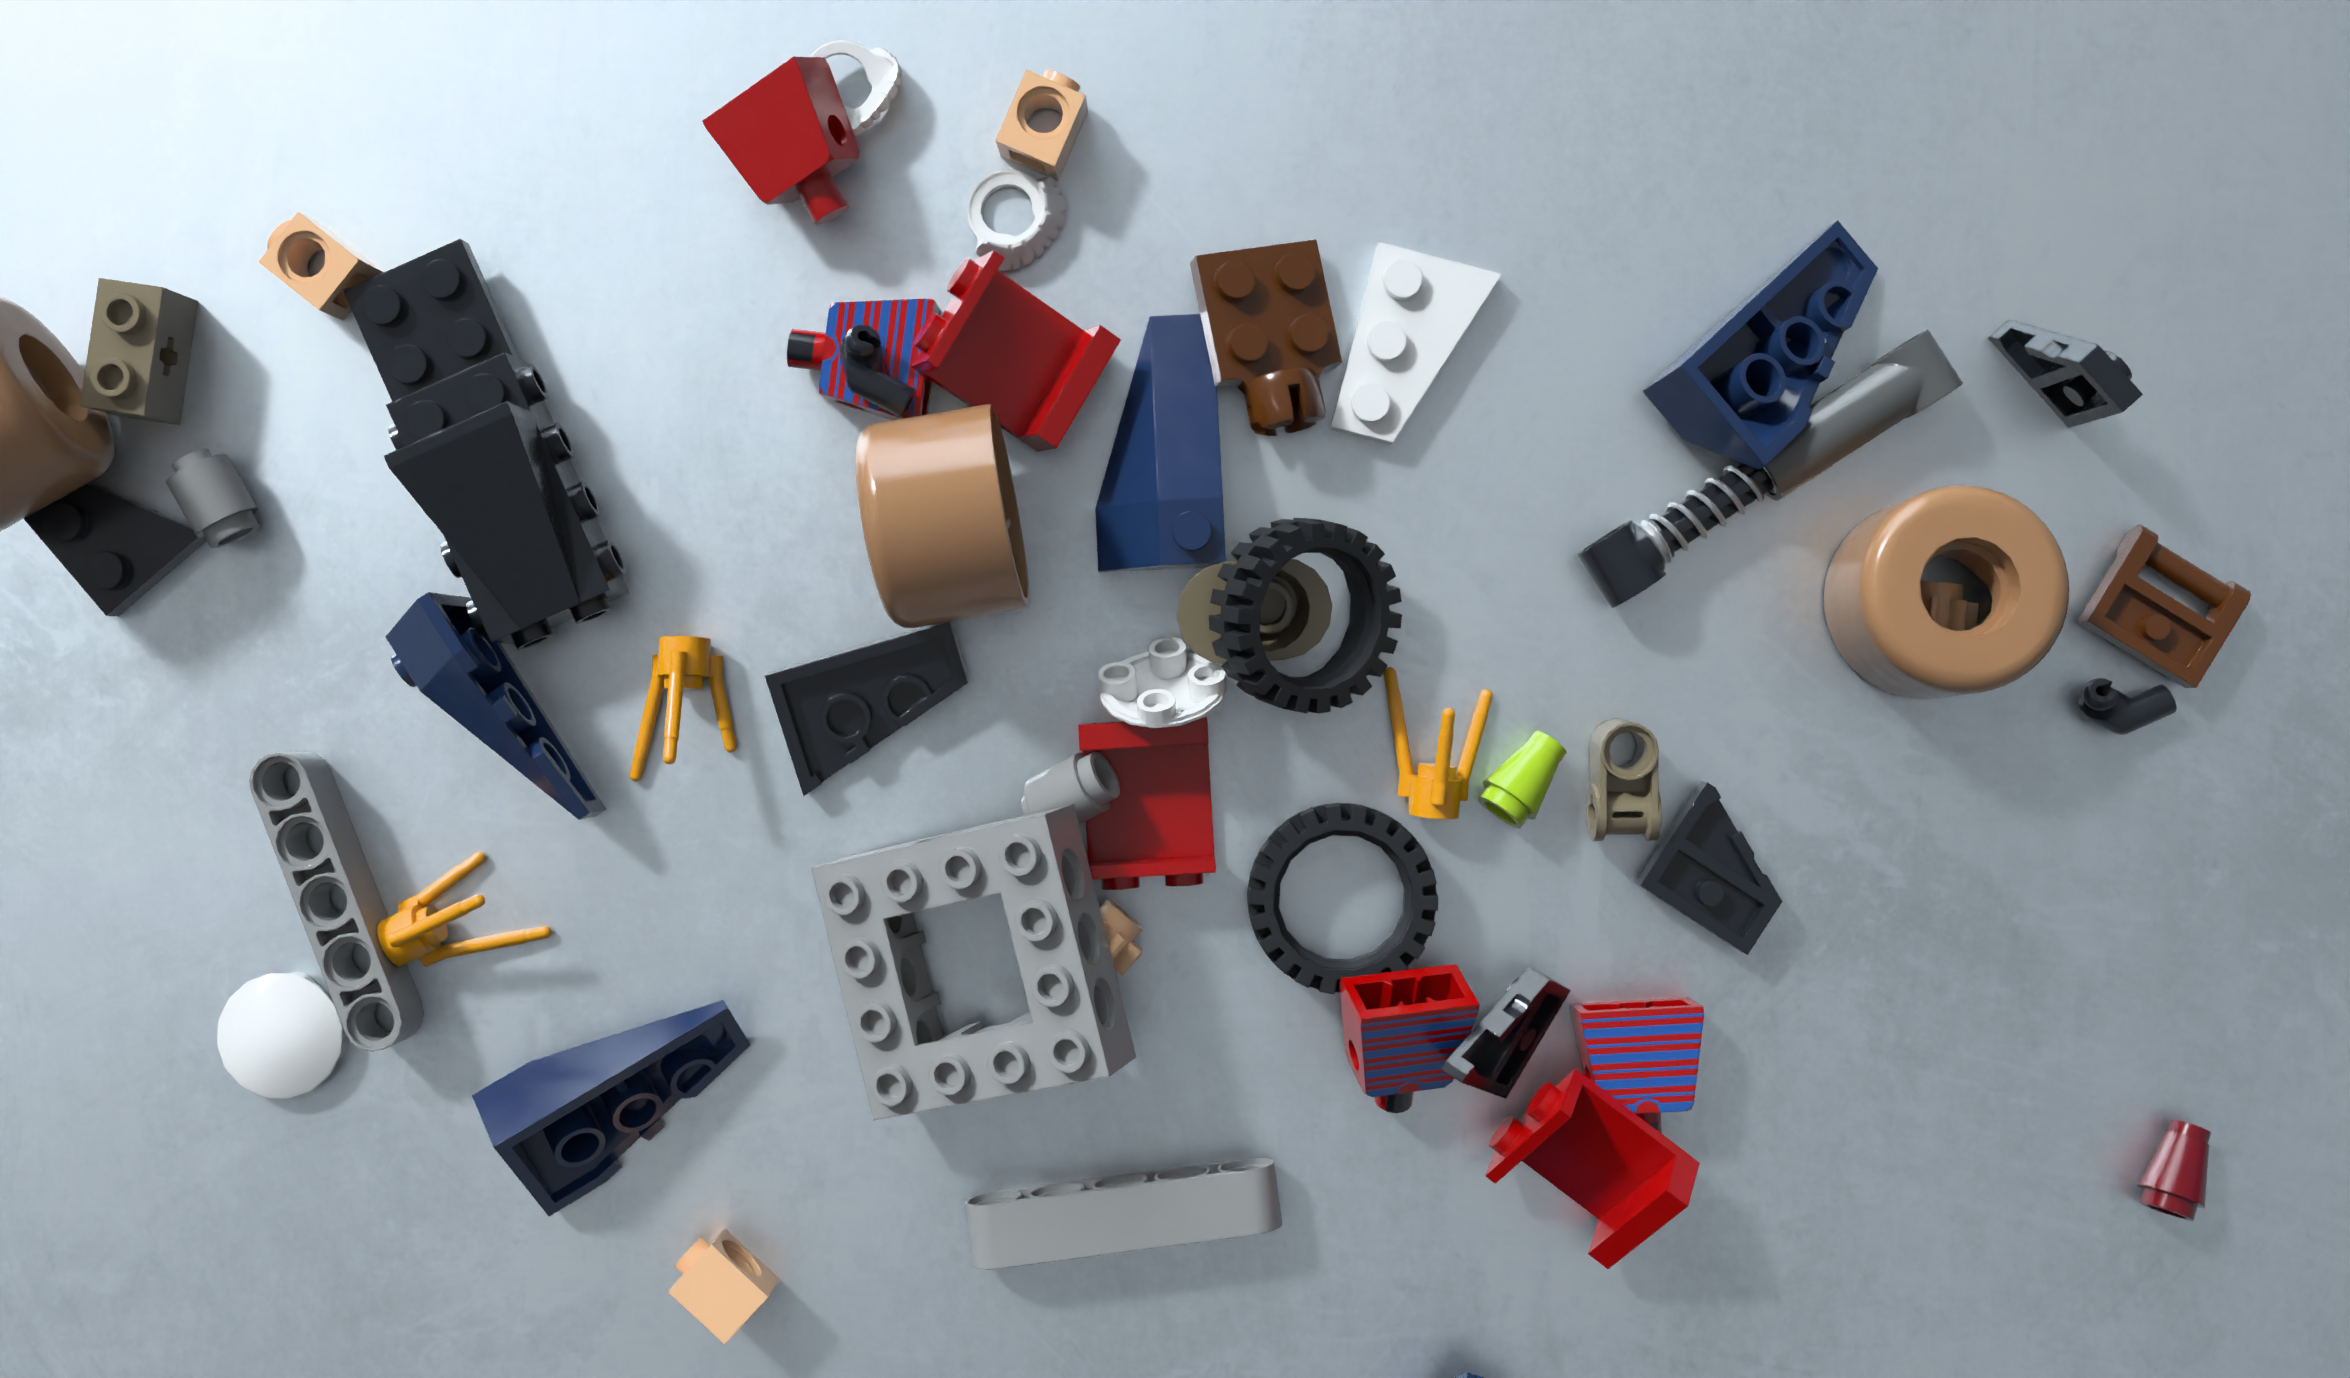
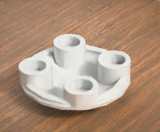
M1176 637L1158 638L1150 643L1148 651L1126 658L1122 662L1108 663L1101 667L1098 672L1101 704L1111 716L1135 726L1149 728L1173 727L1201 719L1220 705L1227 691L1226 673L1221 665L1212 663L1194 652L1187 651L1186 643Z
M293 972L290 974L271 973L248 981L228 999L218 1020L217 1047L225 1069L241 1087L264 1098L290 1099L313 1091L332 1074L337 1062L345 1057L349 1049V1039L344 1031L333 1000L316 983L312 976L304 972Z

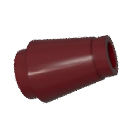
M2170 1120L2168 1131H2165L2137 1184L2138 1187L2143 1189L2139 1203L2170 1216L2194 1221L2197 1207L2205 1208L2210 1146L2208 1142L2211 1132L2187 1122Z

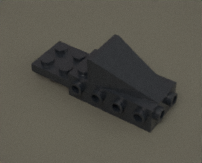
M460 238L343 290L392 400L391 403L386 404V407L394 423L388 427V432L396 450L384 455L385 461L392 473L444 535L446 541L440 545L442 556L452 574L457 578L462 577L472 599L466 604L467 611L479 634L483 637L488 636L491 643L515 644L517 650H521L553 637L554 633L551 628L574 618L575 623L580 624L612 610L611 601L629 594L622 577L626 574L625 564L615 544L610 539H605L596 518L600 516L597 500L585 481L580 482L570 460L575 456L572 444L563 427L558 422L554 423L544 400L549 398L546 385L532 363L528 364L520 360L469 243Z

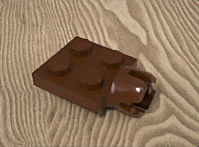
M1317 240L1196 255L1190 262L1215 387L1225 385L1238 387L1245 398L1250 427L1258 435L1276 436V428L1283 426L1286 433H1294L1307 429L1324 419L1326 409L1319 381L1321 371L1335 369L1342 363Z

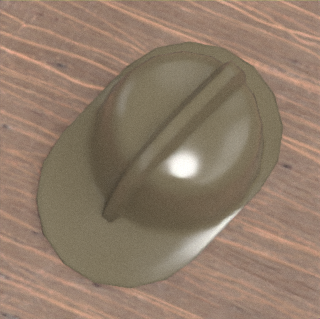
M1290 559L1271 580L1261 605L1260 638L1268 661L1285 660L1304 655L1321 641L1330 625L1332 602L1328 586L1315 569L1297 559ZM1237 560L1205 567L1188 581L1179 597L1177 622L1181 636L1195 654L1212 663L1224 664L1227 661L1215 655L1212 645L1213 641L1221 638V634L1209 630V615H1217L1221 612V606L1210 603L1212 590H1225L1227 582L1217 577L1223 563L1235 565Z

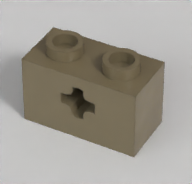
M99 278L80 407L121 417L180 425L198 301L164 287Z

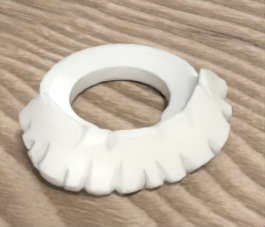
M832 41L816 49L810 57H825V59L834 55L853 57L865 69L868 83L872 86L870 96L859 108L852 109L849 106H844L854 136L856 137L863 132L864 128L871 127L873 120L881 117L880 112L886 111L890 106V100H893L898 91L896 87L900 86L902 70L897 63L896 57H893V54L888 53L884 48L872 50L853 41Z
M1005 169L989 174L975 186L967 203V220L978 240L976 254L982 257L995 250L1005 257L998 270L1010 271L1011 269L1021 268V265H1029L1033 262L1034 257H1040L1044 253V248L1049 247L1052 243L1051 240L1058 237V228L1062 227L1066 216L1063 213L1067 210L1065 197L1061 196L1062 190L1060 186H1054V180L1051 176L1036 179L1031 174L1021 170ZM1017 188L1025 192L1031 199L1035 220L1031 227L1020 236L1013 237L1010 234L996 233L989 229L984 222V205L990 195L999 189Z

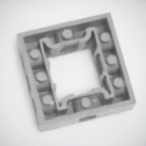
M1074 804L851 855L811 868L873 1121L1110 1077L1136 1058ZM1001 893L1030 1012L1010 1023L983 1028L982 1022L969 1024L944 1037L936 1006L941 1004L939 992L933 993L921 947V944L926 943L923 930L917 931L913 912Z

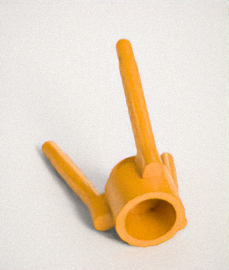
M691 636L659 637L658 654L652 655V677L629 774L632 781L637 782L642 778L664 689H668L663 761L666 764H673L676 760L683 690H703V678H708L724 748L729 753L737 749L733 730L734 726L723 682V656L710 655V638Z
M1388 667L1384 671V679L1399 770L1398 796L1409 797V815L1432 819H1458L1460 801L1468 800L1469 778L1488 718L1493 694L1487 689L1483 690L1480 694L1457 772V767L1450 765L1455 711L1452 708H1446L1442 712L1436 763H1418V773L1414 774L1397 674L1394 668Z
M481 852L475 853L466 861L457 865L419 894L399 902V912L380 920L377 926L378 940L381 948L393 964L404 966L419 959L425 967L446 958L547 939L551 936L552 932L549 927L544 926L450 944H441L448 937L446 924L482 907L485 904V898L483 895L478 894L441 911L432 905L427 907L426 905L482 865L486 860V856Z

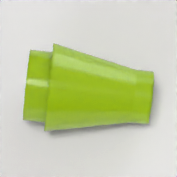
M1535 731L1520 749L1482 782L1485 790L1479 797L1480 803L1497 818L1515 828H1521L1527 819L1534 820L1557 767L1567 753L1565 748L1549 735Z

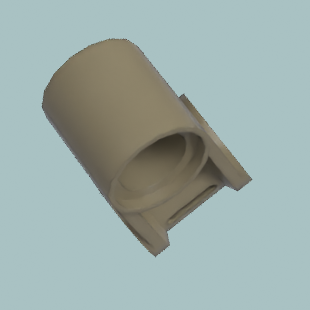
M1618 718L1606 720L1596 727L1590 737L1589 789L1587 793L1586 815L1591 841H1603L1606 835L1642 834L1646 841H1656L1660 836L1662 809L1658 779L1659 748L1653 733L1641 724ZM1630 732L1636 739V754L1627 764L1616 766L1610 757V745L1619 734ZM1614 812H1633V813H1614Z

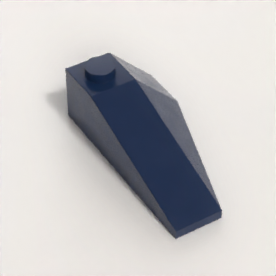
M1837 220L1685 351L1642 392L1683 440L1758 470L1765 467L1805 428L1813 411L1809 407L1819 384L1828 379L1835 364V361L1831 358L1843 332L1852 327L1878 267Z
M1200 314L1149 317L1095 508L1098 572L1205 568L1226 562L1217 387H1215Z
M431 592L418 598L385 636L395 651V654L391 656V661L399 676L409 686H417L421 693L578 820L595 817L607 810L501 643H491L488 636L483 637L474 627L466 606L467 602L472 599L470 597Z
M724 1000L529 1061L473 1094L472 1097L494 1149L550 1217L607 1182L622 1168L618 1158L640 1137L650 1141L665 1127L661 1120L665 1113L681 1098L686 1099L698 1096L750 1046V1043Z

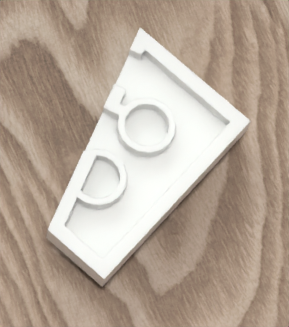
M1379 242L1329 430L1391 445L1502 274Z

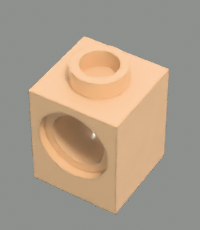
M1026 70L995 140L1000 156L1059 181L1088 114L1086 95L1079 93L1080 85L1071 78L1055 71L1046 70L1044 75L1040 76ZM1039 109H1054L1062 115L1061 123L1055 130L1048 133H1039L1028 126L1030 117Z
M299 211L292 220L283 222L273 231L267 242L268 250L259 260L262 266L318 310L342 321L352 311L343 290L382 273L379 268L323 224ZM324 250L325 264L322 270L310 277L307 269L309 259L317 251Z
M724 1229L711 1244L700 1237L677 1261L674 1267L682 1275L668 1293L725 1345L770 1296L780 1279L731 1233Z

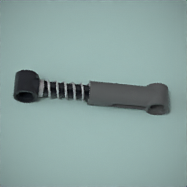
M1927 329L1873 362L1871 367L1810 405L1809 407L1813 411L1805 428L1765 467L1758 470L1743 463L1738 467L1726 466L1722 477L1719 479L1707 478L1704 488L1699 492L1688 490L1685 501L1682 503L1670 502L1665 514L1661 516L1651 514L1648 521L1642 520L1641 524L1633 523L1630 520L1599 538L1577 555L1611 608H1614L1666 575L1664 572L1666 563L1671 562L1675 556L1674 553L1682 548L1688 551V544L1696 538L1702 537L1707 539V531L1718 524L1726 527L1727 518L1737 512L1744 515L1745 507L1755 500L1763 503L1765 494L1773 500H1781L1895 424L1947 396L1961 386L1963 382Z

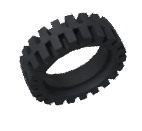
M1293 518V520L1281 519L1270 522L1271 528L1259 527L1249 534L1252 543L1239 542L1231 552L1237 563L1235 565L1223 563L1217 577L1226 581L1227 584L1225 590L1213 589L1210 603L1221 606L1220 614L1209 615V630L1221 634V638L1212 642L1215 655L1227 660L1221 667L1228 677L1238 681L1236 686L1260 701L1301 713L1313 712L1319 714L1331 712V706L1343 708L1353 703L1351 694L1363 696L1372 688L1371 683L1366 677L1367 675L1381 677L1388 665L1378 658L1380 653L1394 654L1398 641L1387 637L1388 628H1401L1402 614L1390 611L1389 605L1402 602L1400 588L1388 585L1387 582L1395 578L1396 574L1391 564L1379 561L1385 555L1379 546L1367 542L1368 536L1358 530L1320 519ZM1302 553H1321L1333 559L1343 571L1351 596L1349 625L1340 648L1322 669L1308 676L1289 677L1278 672L1267 659L1260 638L1261 605L1271 580L1290 559Z
M1351 803L1323 804L1311 807L1287 819L1270 834L1260 848L1250 872L1247 889L1249 918L1254 934L1263 951L1284 974L1307 988L1312 987L1323 993L1335 994V992L1340 993L1341 978L1408 970V965L1415 958L1418 960L1425 950L1424 945L1428 936H1432L1436 924L1434 918L1435 912L1438 911L1437 882L1434 870L1422 846L1398 821L1383 812L1363 805ZM1333 835L1357 836L1379 846L1396 864L1404 887L1403 912L1392 935L1373 952L1353 959L1324 958L1303 948L1287 930L1279 909L1280 883L1291 860L1310 843Z

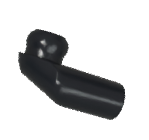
M867 325L852 327L847 331L840 345V358L849 390L855 395L903 418L915 398L916 389L887 375L881 339L875 329Z
M2103 678L2088 682L2081 689L2077 699L2078 707L2088 721L2120 735L2128 734L2174 714L2177 709L2173 695L2164 685H2157L2129 697L2112 688V681Z

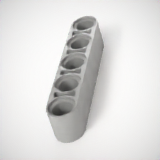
M295 751L268 754L260 759L251 771L249 780L251 793L340 1021L349 1040L358 1048L371 1052L384 1050L408 1039L417 1032L423 1021V1004L408 965L397 966L393 964L381 948L378 940L377 926L380 920L388 917V914L335 778L325 759L316 753ZM289 765L297 770L300 777L299 790L294 796L288 793L283 782L284 772ZM312 824L318 827L323 834L324 844L319 855L310 850L306 841L307 830ZM334 884L340 886L347 897V906L343 914L335 911L330 904L329 893ZM356 943L366 948L370 955L371 964L367 973L357 969L353 963L352 952ZM378 1003L388 1007L393 1014L394 1026L391 1032L383 1030L376 1022L375 1010Z
M1245 1158L995 1191L977 1195L965 1201L973 1266L983 1270L1268 1233L1282 1226L1274 1161L1269 1158Z

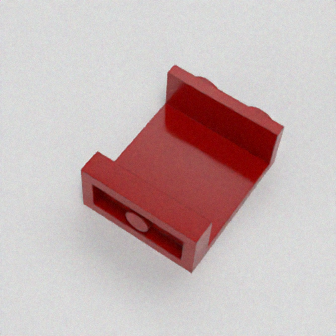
M995 250L976 259L975 262L967 258L957 269L947 286V291L954 296L942 316L933 313L916 336L913 345L921 351L911 365V368L970 407L992 403L996 409L1001 428L1035 451L1056 449L1121 339L1101 325L1087 330L1081 329L998 271L1005 257Z
M1207 717L1181 726L1163 728L1135 726L1124 721L1079 724V751H1082L1085 755L1095 751L1101 753L1113 767L1120 785V795L1111 801L1109 809L1086 821L1088 863L1092 879H1101L1102 890L1139 888V877L1165 875V886L1203 884V873H1216Z
M1575 1068L1556 1086L1550 1082L1545 1083L1531 1099L1526 1113L1518 1120L1511 1115L1500 1124L1489 1143V1147L1494 1150V1154L1485 1177L1496 1184L1521 1161L1598 1218L1588 1255L1609 1269L1688 1207L1700 1162Z

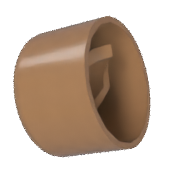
M0 296V532L100 477L109 469L115 453L114 436L107 413L80 407L85 374L80 365L61 341L39 319L25 308Z
M991 403L867 426L860 433L855 448L857 496L872 574L882 605L890 619L903 628H917L1029 608V579L1017 498L1007 449L994 405Z
M1965 485L1945 486L1920 493L1886 507L1861 521L1849 532L1837 548L1826 574L1823 600L1824 612L1832 640L1844 660L1855 672L1874 686L1898 696L1915 699H1933L1981 693L2006 686L2018 680L2032 670L2050 651L2063 628L2069 604L2068 571L2061 548L2047 525L2027 506L2004 493L1988 488ZM1943 557L1957 560L1986 583L1992 596V607L1990 614L1982 624L1970 630L1953 631L1941 627L1931 619L1922 602L1920 580L1924 568L1933 558Z

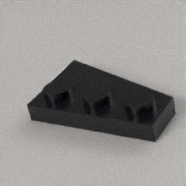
M952 622L928 625L773 670L765 675L803 796L969 682V676Z

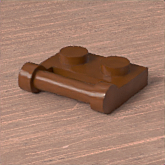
M2138 524L2121 541L2116 552V559L2077 622L2182 687L2197 688L2247 607L2251 593L2234 581L2224 584L2159 544L2156 533ZM2143 566H2147L2209 604V613L2206 618L2137 577Z

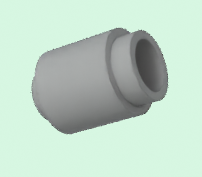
M201 449L181 457L172 464L176 473L166 480V484L197 537H205L212 549L242 539L260 527L254 516L258 508L227 454L212 456L209 449Z
M1096 751L1088 755L1077 753L1025 782L1024 796L1021 800L1024 815L1074 804L1078 823L1081 824L1108 810L1111 801L1120 795V785L1113 767L1101 753Z

